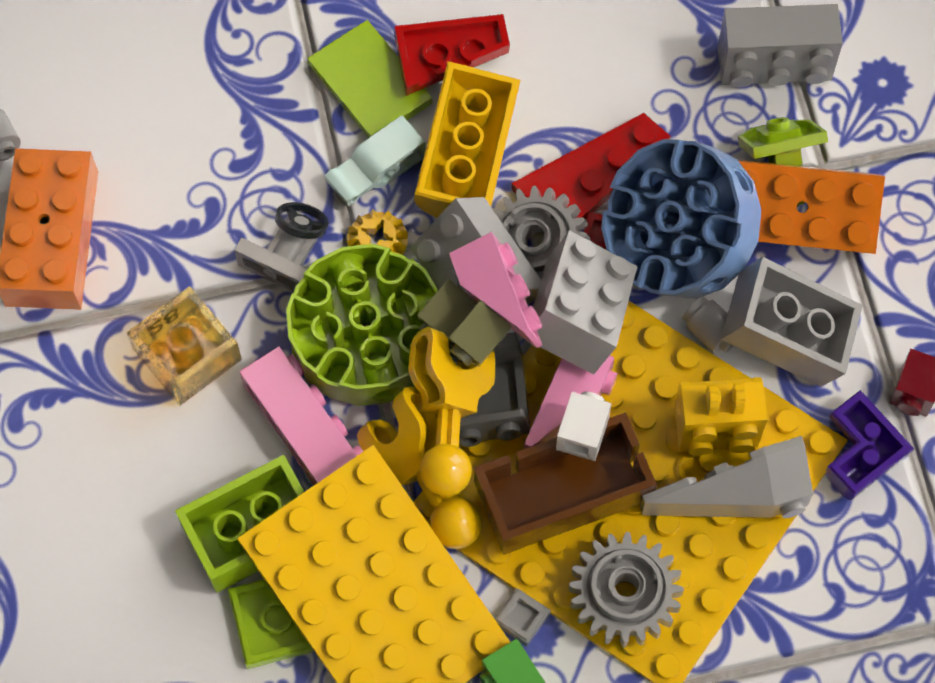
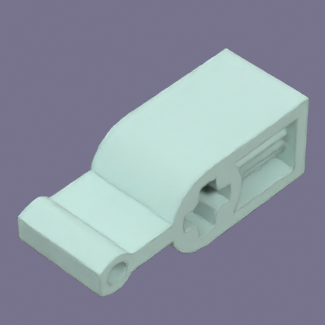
M401 115L360 144L352 153L351 158L328 171L324 175L325 180L346 205L350 206L372 188L378 189L387 185L424 159L426 151L425 140Z

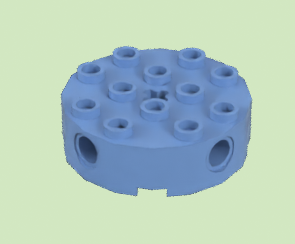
M663 139L639 149L617 171L610 185L613 191L608 199L607 211L603 210L601 227L606 249L637 266L633 282L637 287L658 295L698 299L724 289L746 268L759 240L762 210L754 181L734 157L712 146L696 141Z

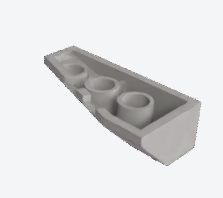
M799 436L750 452L752 459L736 467L728 465L727 462L714 467V470L704 476V480L697 482L695 477H687L642 495L640 511L642 515L759 518H771L782 514L783 518L797 516L806 510L805 507L808 506L813 496L803 438Z

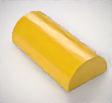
M448 61L414 195V201L421 210L438 218L455 198L484 197L489 205H492L520 79Z

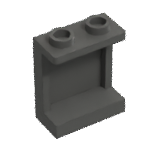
M516 332L508 333L493 350L495 353L494 385L478 400L477 413L460 419V446L472 447L480 444L481 441L494 439L514 440L520 437V435L529 434L531 430L523 352ZM450 352L451 358L457 365L458 359Z

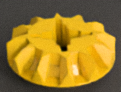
M372 209L368 214L358 215L352 226H349L347 245L371 244V237L368 234H376L383 227V235L387 240H379L377 245L391 248V252L403 255L408 245V232L402 219L393 216L389 210L384 213L376 212Z

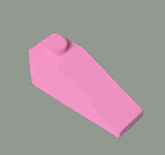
M609 356L594 375L561 359L525 441L524 449L557 437L571 392L579 394L582 392H592L600 396L603 393L610 395L618 373L612 371L614 357Z

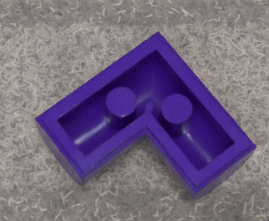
M861 390L830 413L829 418L854 445L828 465L826 469V474L831 484L848 500H853L914 450V447Z

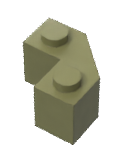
M449 278L417 315V319L422 323L418 329L421 331L426 327H430L444 332L448 337L449 346L452 347L450 352L466 366L473 362L480 367L512 328L509 323L480 300L477 303Z

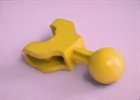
M426 327L419 331L412 340L408 366L410 378L422 397V411L437 415L436 446L428 450L423 456L419 468L420 478L430 492L439 496H453L464 490L472 475L470 459L459 448L460 419L477 413L478 400L494 385L495 353L492 351L480 367L473 362L466 366L460 360H458L456 365L450 356L447 335L439 330Z
M406 387L397 394L392 403V408L398 421V432L387 421H368L357 433L359 445L363 451L374 445L401 485L417 481L434 508L430 517V527L443 546L450 549L465 548L471 545L480 534L482 526L480 513L476 506L467 499L439 496L430 492L424 486L420 478L419 468L425 453L436 446L437 415L422 411L420 392L416 387Z

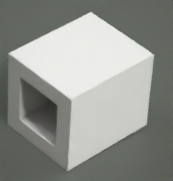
M571 392L557 435L556 450L596 461L609 420L611 403L606 402L602 396L592 392H582L581 394Z

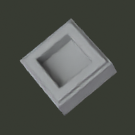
M516 588L495 620L503 631L528 647L549 617L551 610Z

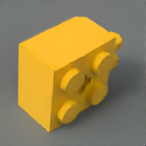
M762 378L680 382L674 406L679 452L689 451L691 455L702 456L719 449H729L732 453H746L753 450V447H758L767 423Z

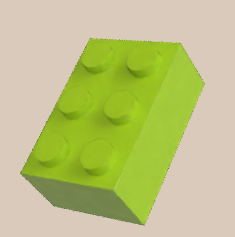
M285 455L175 510L181 527L216 593L258 572L237 541V538L304 493Z

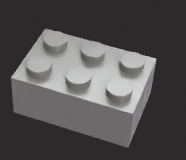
M838 4L725 8L717 46L721 85L746 87L751 84L769 83L774 86H780L789 82L820 84L832 80L843 44Z
M484 197L455 198L410 247L421 266L427 270L438 290L449 278L467 293L459 283L449 253L492 232L501 244L508 242L517 258L518 264L514 265L513 269L516 275L520 274L528 287L530 295L525 297L527 306L536 298L541 282L540 278Z
M569 230L547 259L533 305L542 324V328L537 330L542 342L540 347L594 375L617 347L637 266Z
M761 257L748 265L738 275L721 340L816 385L823 386L845 375L847 372L863 305L765 257Z

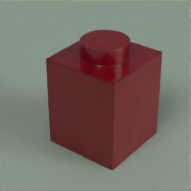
M910 348L889 403L898 406V409L905 414L927 417L935 402V357Z

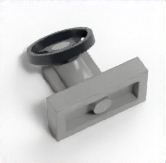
M299 202L284 203L277 208L275 222L279 230L267 249L242 237L234 249L238 266L294 292L296 285L304 277L303 273L307 270L302 265L317 242V238L322 237L326 233L329 224L328 218L322 211L311 205ZM296 211L311 214L312 216L316 217L320 222L312 221V219L308 216L298 214ZM283 212H287L290 220L289 223L282 219L281 214Z

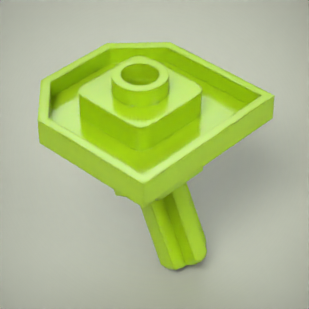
M779 117L766 121V125L752 127L738 135L739 147L754 159L767 156L769 163L802 166L801 148L827 143L828 135L825 129L811 120H789L786 117ZM801 201L797 206L803 205L806 202Z

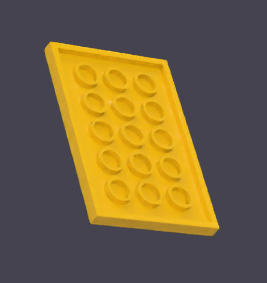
M374 445L237 538V541L335 683H466L484 670L482 659L510 643L505 633Z

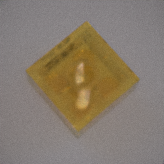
M190 286L126 332L135 353L179 406L242 360L237 341Z

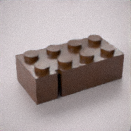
M626 412L609 418L596 461L556 450V437L516 452L515 468L517 473L511 475V460L508 455L474 467V484L503 555L641 504L642 495L656 490L657 483L643 452L638 453L640 444Z

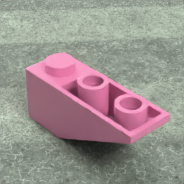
M490 232L449 253L459 283L469 296L477 303L480 300L509 323L513 331L536 348L542 346L537 332L538 329L542 328V324L535 309L532 306H527L525 297L529 296L530 293L522 276L515 274L513 266L518 264V261L508 242L501 244L495 235Z

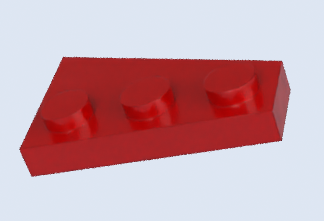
M503 14L394 26V37L406 96L443 81L448 61L474 68L509 53L510 41Z

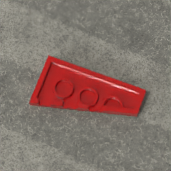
M642 113L511 183V190L516 194V191L520 189L528 198L530 197L532 186H536L541 193V197H543L545 191L550 187L555 192V200L562 194L567 195L569 198L567 207L576 204L581 210L576 218H584L586 220L589 212L594 213L609 199L613 191L610 185L617 171L639 149L663 139H671V136L649 116Z

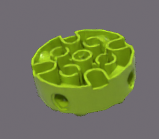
M376 244L341 247L315 260L303 273L304 277L296 285L286 308L288 338L292 354L299 361L305 379L312 385L314 384L329 398L357 406L390 403L404 388L415 387L410 378L408 366L412 340L420 331L418 328L422 325L417 319V315L438 291L427 270L412 258L409 260L402 254L391 252V248ZM368 323L369 326H363L362 324Z

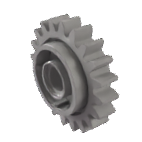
M532 186L530 197L527 198L518 189L516 191L517 201L515 203L509 198L503 197L506 210L501 211L493 208V211L541 280L548 257L569 230L590 240V237L587 233L579 232L588 224L584 218H576L581 211L576 204L567 207L569 204L567 195L562 194L555 200V192L549 187L545 191L544 196L541 197L538 188ZM537 232L544 233V240L539 246L528 247V240L532 234Z
M626 532L623 542L619 544L612 533L608 534L606 548L598 541H593L592 551L594 556L582 551L580 553V561L585 567L573 566L572 575L580 581L570 582L569 592L580 595L571 600V608H584L578 616L579 624L592 620L590 635L594 636L600 630H605L606 644H609L615 635H619L622 647H626L629 637L633 635L638 644L642 646L644 645L646 631L654 638H659L661 631L658 623L671 627L673 618L668 612L679 613L681 604L672 598L681 597L684 587L672 583L680 579L681 570H668L673 563V555L659 558L662 544L658 543L651 549H647L646 535H643L637 544H633L630 533ZM621 582H629L635 586L637 593L630 597H624L617 593L615 586Z

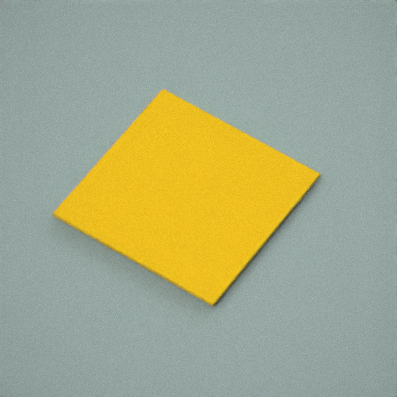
M628 301L617 347L610 354V356L614 357L612 371L618 373L610 395L603 393L602 397L606 402L611 403L609 418L626 412L640 444L638 453H644L657 483V490L679 481L676 474L677 462L683 454L689 452H679L674 406L680 382L752 378ZM531 345L523 356L530 428H532L562 359L541 347L536 348L534 345ZM764 387L767 423L758 447H753V450L746 453H732L729 449L713 450L710 454L694 457L681 467L688 477H695L698 482L707 473L714 470V467L727 462L728 465L739 466L752 459L750 456L752 451L802 436L814 492L826 474L827 466L835 461L848 439ZM528 434L520 435L517 439L508 441L500 439L481 441L480 444L472 447L459 445V448L470 459L472 475L464 490L453 495V497L464 498L473 503L480 513L482 526L479 536L471 545L456 550L514 590L518 588L551 610L550 614L651 683H683L797 517L783 518L782 514L771 518L642 515L640 505L503 555L474 484V467L508 455L511 460V475L517 473L515 468L516 452L524 449ZM422 490L414 504L430 525V517L434 508ZM626 532L630 533L633 544H637L639 539L646 535V548L651 549L658 543L662 544L659 558L673 555L674 560L668 570H681L680 579L672 583L684 587L681 597L672 598L681 604L679 613L668 612L673 618L671 627L658 623L661 631L659 638H654L646 631L644 645L642 646L638 644L633 635L629 637L626 647H622L619 635H615L613 640L606 644V631L603 629L596 635L591 636L590 629L593 621L589 620L581 624L578 622V616L584 608H571V600L580 595L569 592V583L580 581L572 575L573 566L585 567L580 561V553L583 551L594 556L592 551L593 541H598L606 548L608 534L611 533L619 544L623 542ZM621 582L615 586L617 593L624 597H630L637 593L635 586L629 582Z

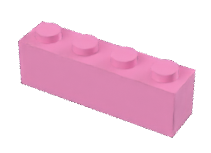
M279 346L239 371L243 386L313 485L363 452L358 445L354 448L350 446L345 439L348 432L337 415L330 418L323 408L326 405L323 395L314 384L308 387L301 377L304 375L303 369L293 354L287 357Z

